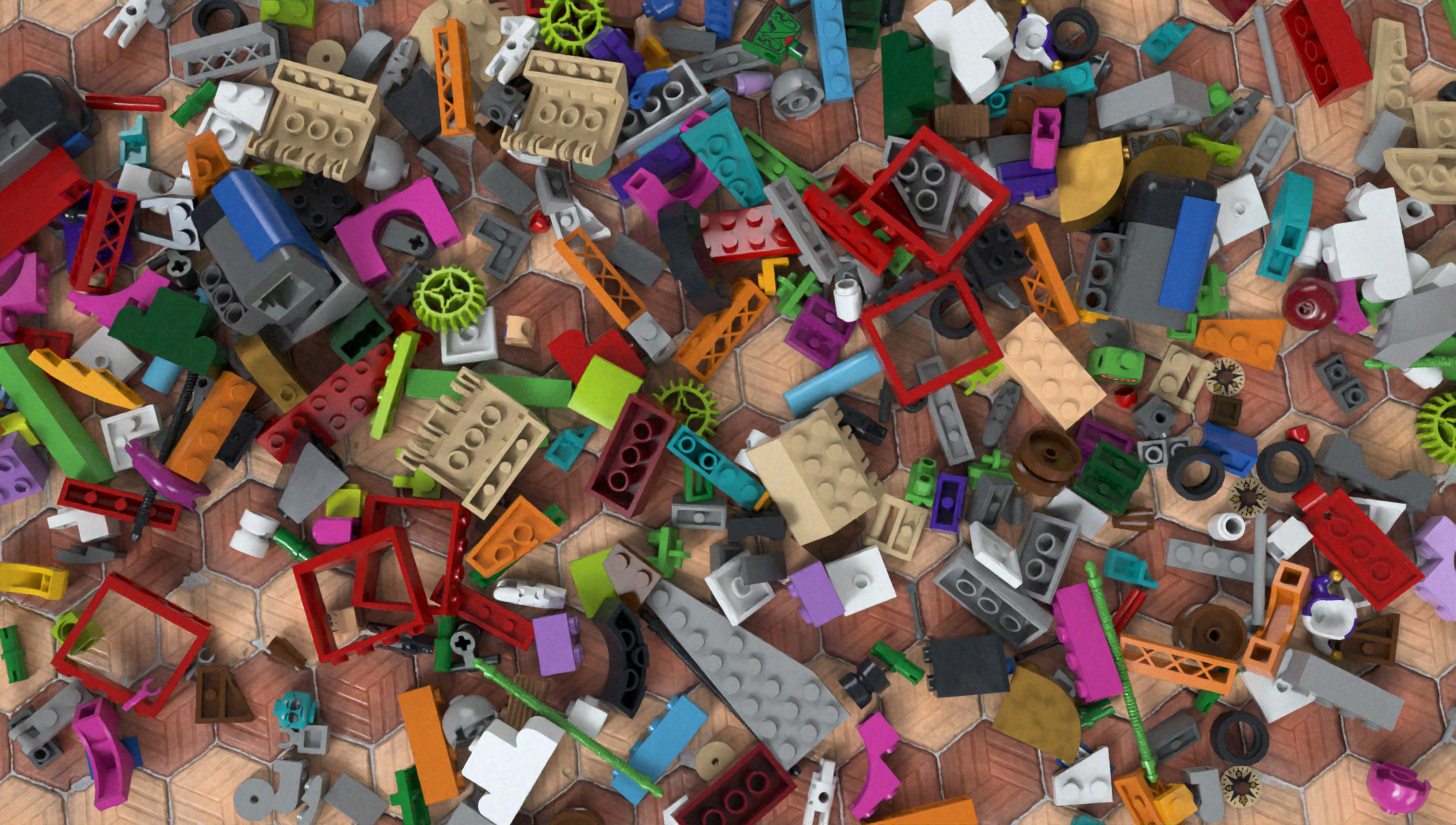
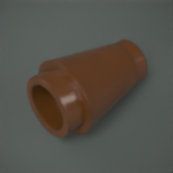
M1143 505L1126 509L1120 517L1112 514L1113 528L1147 533V530L1154 529L1153 509L1146 508Z
M277 635L262 653L268 657L267 661L295 673H298L307 661L285 637L281 639Z

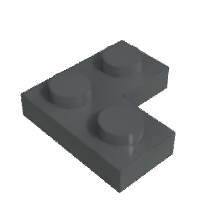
M486 211L483 212L471 233L473 237L494 247L482 271L507 284L533 239L532 236Z

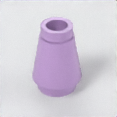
M740 70L739 73L733 75L735 94L742 95L743 97L767 90L772 87L774 82L771 72Z

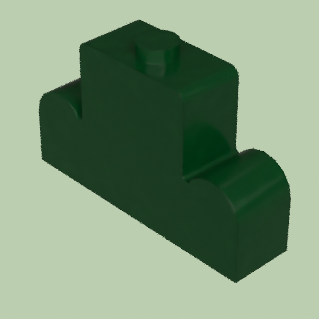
M898 30L881 37L884 140L886 141L888 135L911 140L923 125L929 128V121L924 112L951 102L950 79L952 74L949 52L932 45L926 46L923 38L904 30Z
M164 286L159 287L148 311L131 305L123 307L117 313L107 334L112 338L215 381L218 380L228 358L226 346L209 337L219 316L215 308L200 302L201 296L187 290L180 294Z

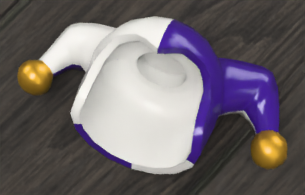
M1018 0L1022 11L1013 36L1015 53L1026 61H1039L1049 70L1061 71L1063 64L1053 48L1054 34L1052 27L1029 4L1030 0Z
M1333 570L1330 574L1313 579L1310 589L1311 598L1306 601L1302 608V621L1307 630L1311 632L1315 649L1330 656L1333 662L1341 661L1342 653L1332 648L1330 640L1347 638L1353 633L1357 622V613L1353 603L1347 598L1331 594L1330 584L1333 581H1341L1343 578V574L1339 570Z

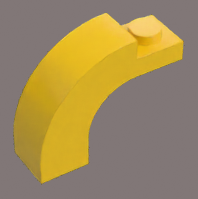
M0 561V591L31 594L48 600L65 598L69 570Z

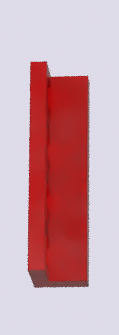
M96 179L68 279L74 290L110 295L138 196L135 192L113 188L108 181ZM113 196L127 198L126 207L115 213L110 207ZM116 220L120 226L117 234L107 238L103 233L104 228L107 224ZM109 245L113 251L112 256L100 264L96 258L97 253ZM102 271L106 276L103 287L89 285L90 278L94 274Z

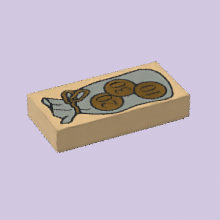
M1179 126L1127 133L1124 136L1125 146H1129L1131 159L1158 146H1182Z

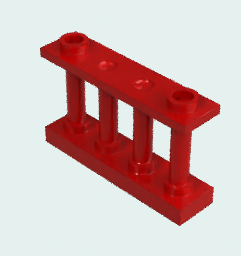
M843 164L832 182V187L823 192L813 183L807 187L802 201L819 226L875 275L880 276L885 272L895 256L893 251L904 243L895 237L884 244L873 235L874 232L883 227L881 224L874 220L863 226L852 217L862 210L858 200L869 189L870 185L846 164ZM841 193L852 202V204L844 209L833 200V198ZM880 194L874 200V203L921 239L925 232Z

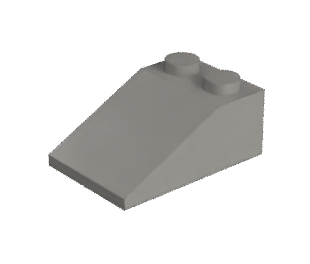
M322 249L320 251L329 264V274L333 278V285L326 294L293 322L286 326H280L291 341L295 343L349 314L368 295L367 291L344 265Z
M1456 283L1398 299L1389 307L1383 308L1377 317L1379 326L1378 332L1373 339V346H1375L1373 358L1405 370L1456 332Z

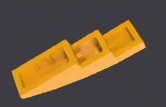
M49 348L35 349L28 357V359L51 376L80 392L104 402L132 410L145 407L147 404L143 398L105 367L91 370L78 358L62 360Z

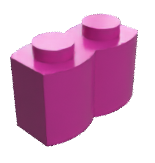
M1038 107L1034 112L1029 156L1032 168L1052 169L1056 164L1061 113L1058 108Z
M319 517L313 525V538L320 545H346L360 539L363 518Z

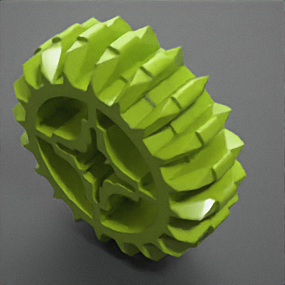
M544 0L548 8H540V14L544 17L540 18L538 23L544 27L540 30L542 37H547L545 40L546 45H554L553 52L556 54L563 49V55H570V52H573V56L579 57V52H583L585 58H589L588 53L583 48L584 45L595 37L602 28L612 25V19L607 17L611 14L610 8L604 7L606 1ZM573 3L585 4L592 8L593 11L589 12L588 9L578 10ZM566 6L564 17L558 19L557 23H554L557 13ZM571 12H574L575 18H578L580 32H577L576 26L572 24ZM597 21L595 30L585 39V29L593 25L592 22ZM562 32L563 35L573 34L576 36L577 41L565 40L558 33Z
M452 263L448 269L443 264L439 271L431 268L432 274L430 276L423 274L422 279L424 282L416 283L418 291L413 292V298L415 299L413 307L417 312V317L427 328L431 327L436 333L442 329L443 333L448 335L451 329L459 334L460 327L463 326L469 330L468 323L471 321L478 324L476 315H484L483 306H487V291L483 287L482 279L477 277L475 271H468L464 265L458 269L457 265ZM458 285L467 287L468 289H470V292H464V290L458 289ZM431 305L441 308L442 313L431 310Z
M679 378L678 387H674L673 381L669 380L668 385L670 389L668 391L660 385L658 388L663 395L660 397L653 393L651 396L665 404L669 398L678 394V403L674 409L680 412V409H682L681 403L683 402L686 412H691L685 423L686 427H689L690 422L693 420L705 418L704 424L695 434L708 442L704 434L707 433L710 436L715 434L709 426L719 425V421L711 419V417L720 415L719 410H711V407L718 404L717 400H707L711 397L712 391L708 390L702 394L701 392L704 389L703 383H700L697 389H694V379H690L688 386H684L683 378ZM686 394L698 398L705 409L699 410L698 408L689 407Z
M1445 392L1428 399L1429 403L1420 406L1423 412L1415 415L1420 420V423H1415L1413 427L1420 429V433L1416 434L1415 438H1422L1423 442L1419 448H1428L1426 456H1436V462L1439 463L1446 462L1448 465H1456V392ZM1446 408H1453L1447 417H1440Z

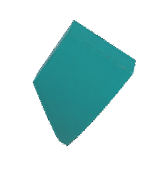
M1167 22L1163 27H1159L1141 45L1140 49L1155 63L1160 65L1196 25L1188 23L1186 26L1174 25V22Z
M138 115L135 118L137 122L128 131L122 130L118 134L122 139L119 154V166L122 170L125 163L150 168L149 134L147 121L143 115Z
M591 425L583 429L564 430V433L557 437L546 452L544 459L567 473L592 437L596 427Z
M1107 549L1102 576L1152 589H1158L1159 586L1150 576L1145 560H1139L1135 555Z

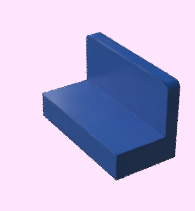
M1210 421L1204 423V437L1197 446L1205 447L1215 454L1222 462L1226 472L1245 479L1258 461L1257 440ZM1198 460V461H1201V462H1203V463H1206V464L1210 465V464H1209L1207 461H1205V460Z

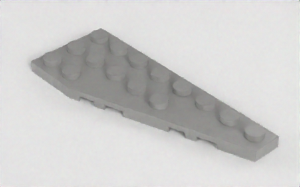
M662 579L645 600L754 734L765 744L785 771H788L851 716L812 669L799 663L791 656L778 650L739 624L732 626L727 617L697 600L668 580Z

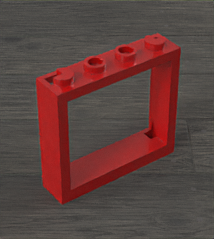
M923 125L858 201L860 209H862L860 212L866 216L868 221L873 222L876 220L883 226L881 230L891 239L897 237L904 243L902 246L907 252L913 256L916 254L920 255L925 259L924 264L929 269L934 270L936 273L939 270L942 274L946 275L1008 203L1011 191ZM921 146L992 199L944 256L940 255L874 203V200Z
M960 269L952 272L949 270L946 275L939 272L935 275L936 279L929 283L922 280L910 287L912 291L904 295L901 292H897L886 298L887 303L878 307L874 303L861 310L862 314L857 321L900 408L1004 358ZM953 282L988 353L907 391L872 320Z
M366 495L360 539L384 529L387 506L453 512L442 606L429 605L432 615L456 616L461 606L459 590L460 583L465 575L463 557L468 549L466 533L467 527L471 523V511L461 503ZM381 549L357 558L351 606L414 613L411 603L375 599Z
M390 526L292 566L320 663H332L333 667L349 662V656L357 654L360 657L375 651V646L382 643L384 647L400 642V636L409 634L411 637L424 633L426 631L425 627L434 623L405 527ZM393 544L416 619L338 649L316 574Z
M113 571L108 574L50 664L55 666V670L66 677L74 676L82 680V685L94 691L99 689L108 694V698L117 704H124L137 694L67 657L109 591H115L198 636L156 702L144 698L133 706L134 712L138 715L155 719L215 625L124 575Z

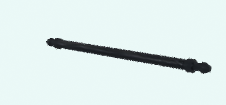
M212 329V331H211V333H210V336H209L210 338H213V336H214V335H213V329ZM188 371L186 384L182 388V394H180L181 397H179L177 403L178 407L174 410L173 420L169 424V430H167L168 433L165 436L166 440L163 441L162 450H160L161 453L158 456L159 461L163 465H165L173 451L172 448H174L173 445L176 442V435L179 434L181 422H183L185 412H187L186 409H188V402H190L194 392L193 389H195L194 386H196L199 374L193 371ZM149 483V487L145 491L146 494H144L145 497L142 500L143 504L140 505V511H138L139 514L133 520L135 526L130 533V537L135 542L142 537L143 534L141 533L144 526L147 527L148 516L153 506L152 502L155 501V495L158 492Z
M642 608L638 613L640 619L648 624L647 628L658 635L668 645V648L673 650V653L676 656L678 655V658L681 661L683 660V663L686 666L688 665L691 671L693 670L695 676L698 675L697 678H700V681H703L702 683H705V686H708L707 688L713 691L712 693L720 699V702L725 704V707L730 709V712L733 715L735 714L738 720L740 719V722L747 727V730H750V733L755 735L699 665L686 652L684 647H681L682 645L676 642L677 640L664 629V626L660 624L661 621L657 617L654 619L648 610ZM794 764L789 769V773L793 776L798 777L801 774L798 765Z

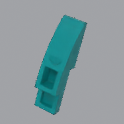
M1088 61L1037 79L1033 76L997 88L983 100L985 105H989L990 120L1005 117L1013 84L1062 88L1066 90V96L1068 97L1096 90V86Z
M1289 171L1286 172L1269 220L1272 228L1255 275L1285 283L1293 258L1300 255L1307 232L1313 201V179Z
M684 424L680 426L665 446L705 479L750 512L766 491V488L734 465L723 454Z

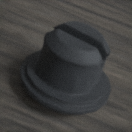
M1451 81L1440 89L1437 98H1443L1446 102H1456V81Z

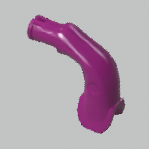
M131 439L129 441L130 445H125L124 449L131 457L133 467L159 493L188 507L192 512L196 510L197 506L194 501L195 498L209 496L212 493L204 482L196 483L164 466L151 451L146 449L140 439Z

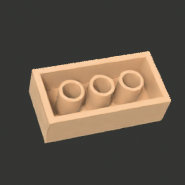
M1035 312L998 342L1004 358L1000 360L1005 366L1003 371L1013 383L1022 387L1021 392L1047 422L1059 431L1067 430L1107 396Z

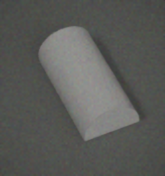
M684 59L666 69L670 81L655 87L642 109L636 110L631 108L630 105L628 106L613 151L618 160L686 120L696 109L702 110L712 104L710 96Z
M965 545L959 547L948 558L932 579L936 585L990 629L1000 633L1002 638L1018 651L1046 632L1052 623L1053 616L1021 590L1015 589L975 559L974 553Z

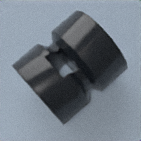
M868 656L856 665V673L849 672L838 680L861 710L871 702L873 692L880 695L891 685Z

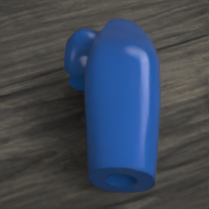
M666 68L645 72L637 78L629 95V105L631 108L636 110L642 109L651 91L658 85L670 81Z

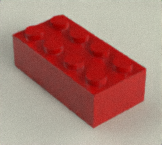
M1293 0L1280 12L1319 108L1349 98L1374 79L1372 68L1366 62L1361 42L1355 36L1350 16L1345 12L1341 0Z

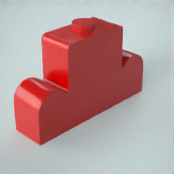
M569 329L546 345L576 386H578L594 355L600 356L641 379L645 378L648 374L646 367L638 358L641 355L638 348L632 341L627 344L616 329L609 331L590 347L584 334L576 329Z

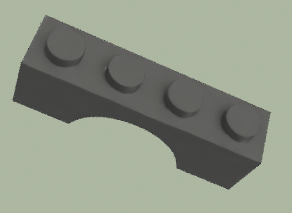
M1337 433L1323 437L1314 457L1315 467L1320 469L1319 472L1322 475L1330 478L1338 477L1344 480V484L1352 489H1363L1369 492L1370 497L1375 500L1406 504V508L1403 511L1406 514L1426 511L1438 481L1413 469L1398 471L1387 480L1377 477L1366 467L1363 461L1362 445Z

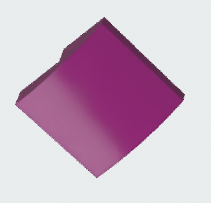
M814 292L800 310L783 342L825 370L832 368L841 346L848 342L857 321L847 322L837 316L836 307Z
M1084 416L1073 437L1082 455L1081 466L1074 476H1078L1099 439L1102 438L1125 453L1130 454L1134 438Z

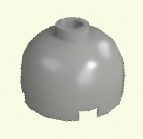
M797 68L783 72L775 79L770 91V100L774 113L784 121H788L787 117L796 116L797 121L813 115L822 106L820 102L822 98L825 99V94L819 80L806 69Z
M375 135L364 187L384 191L397 186L400 178L406 179L409 163L405 162V153L398 143L389 138Z
M850 252L838 257L843 268L833 275L835 284L840 280L854 279L857 281V285L861 287L863 305L876 298L884 286V273L880 276L875 275Z
M459 695L449 703L450 707L446 710L442 719V729L452 749H455L456 744L459 745L460 749L472 744L477 735L482 736L485 732L484 730L494 719L500 720V714L490 700L483 696Z

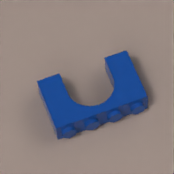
M704 0L705 32H714L716 34V42H731L742 0Z

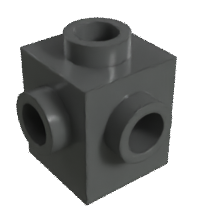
M497 79L484 92L478 112L502 127H505V125L509 126L512 121L518 122L525 109L522 107L525 95L507 84H502Z
M1157 395L1147 398L1128 414L1129 418L1136 424L1134 428L1138 434L1149 440L1158 437L1161 440L1174 430L1172 425L1178 421L1174 416V409L1167 402H1162Z

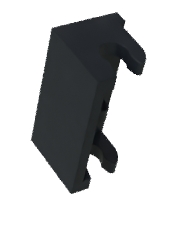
M244 408L214 459L223 461L227 467L234 470L265 424L264 420Z

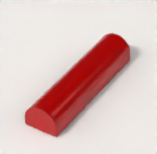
M66 477L57 505L133 523L134 517L139 514L138 511H140L139 508L143 504L142 500L145 496ZM154 499L155 501L152 502L153 506L148 516L149 522L147 526L176 532L183 505Z

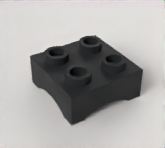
M421 68L404 88L389 97L383 105L425 147L442 131L438 84ZM446 93L447 100L453 104V98ZM455 112L449 119V124L455 119Z
M323 170L318 172V174L312 173L285 199L298 219L325 244L333 238L336 233L334 227L340 224L339 222L343 218L357 214L364 207L337 180L324 177Z
M1005 222L985 228L962 255L972 265L982 290L1009 279L1022 278L1033 266Z
M777 511L760 512V517L749 518V513L732 514V519H727L728 543L739 542L743 538L754 535L769 537L772 540L785 539L784 516H777Z

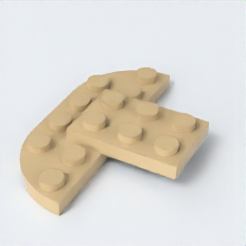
M1419 101L1412 105L1419 148H1389L1383 151L1385 168L1399 187L1416 200L1429 204H1456V102Z

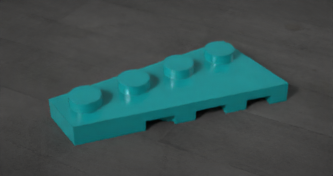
M727 107L679 135L744 208L757 207L768 200L763 191L765 185L733 115Z

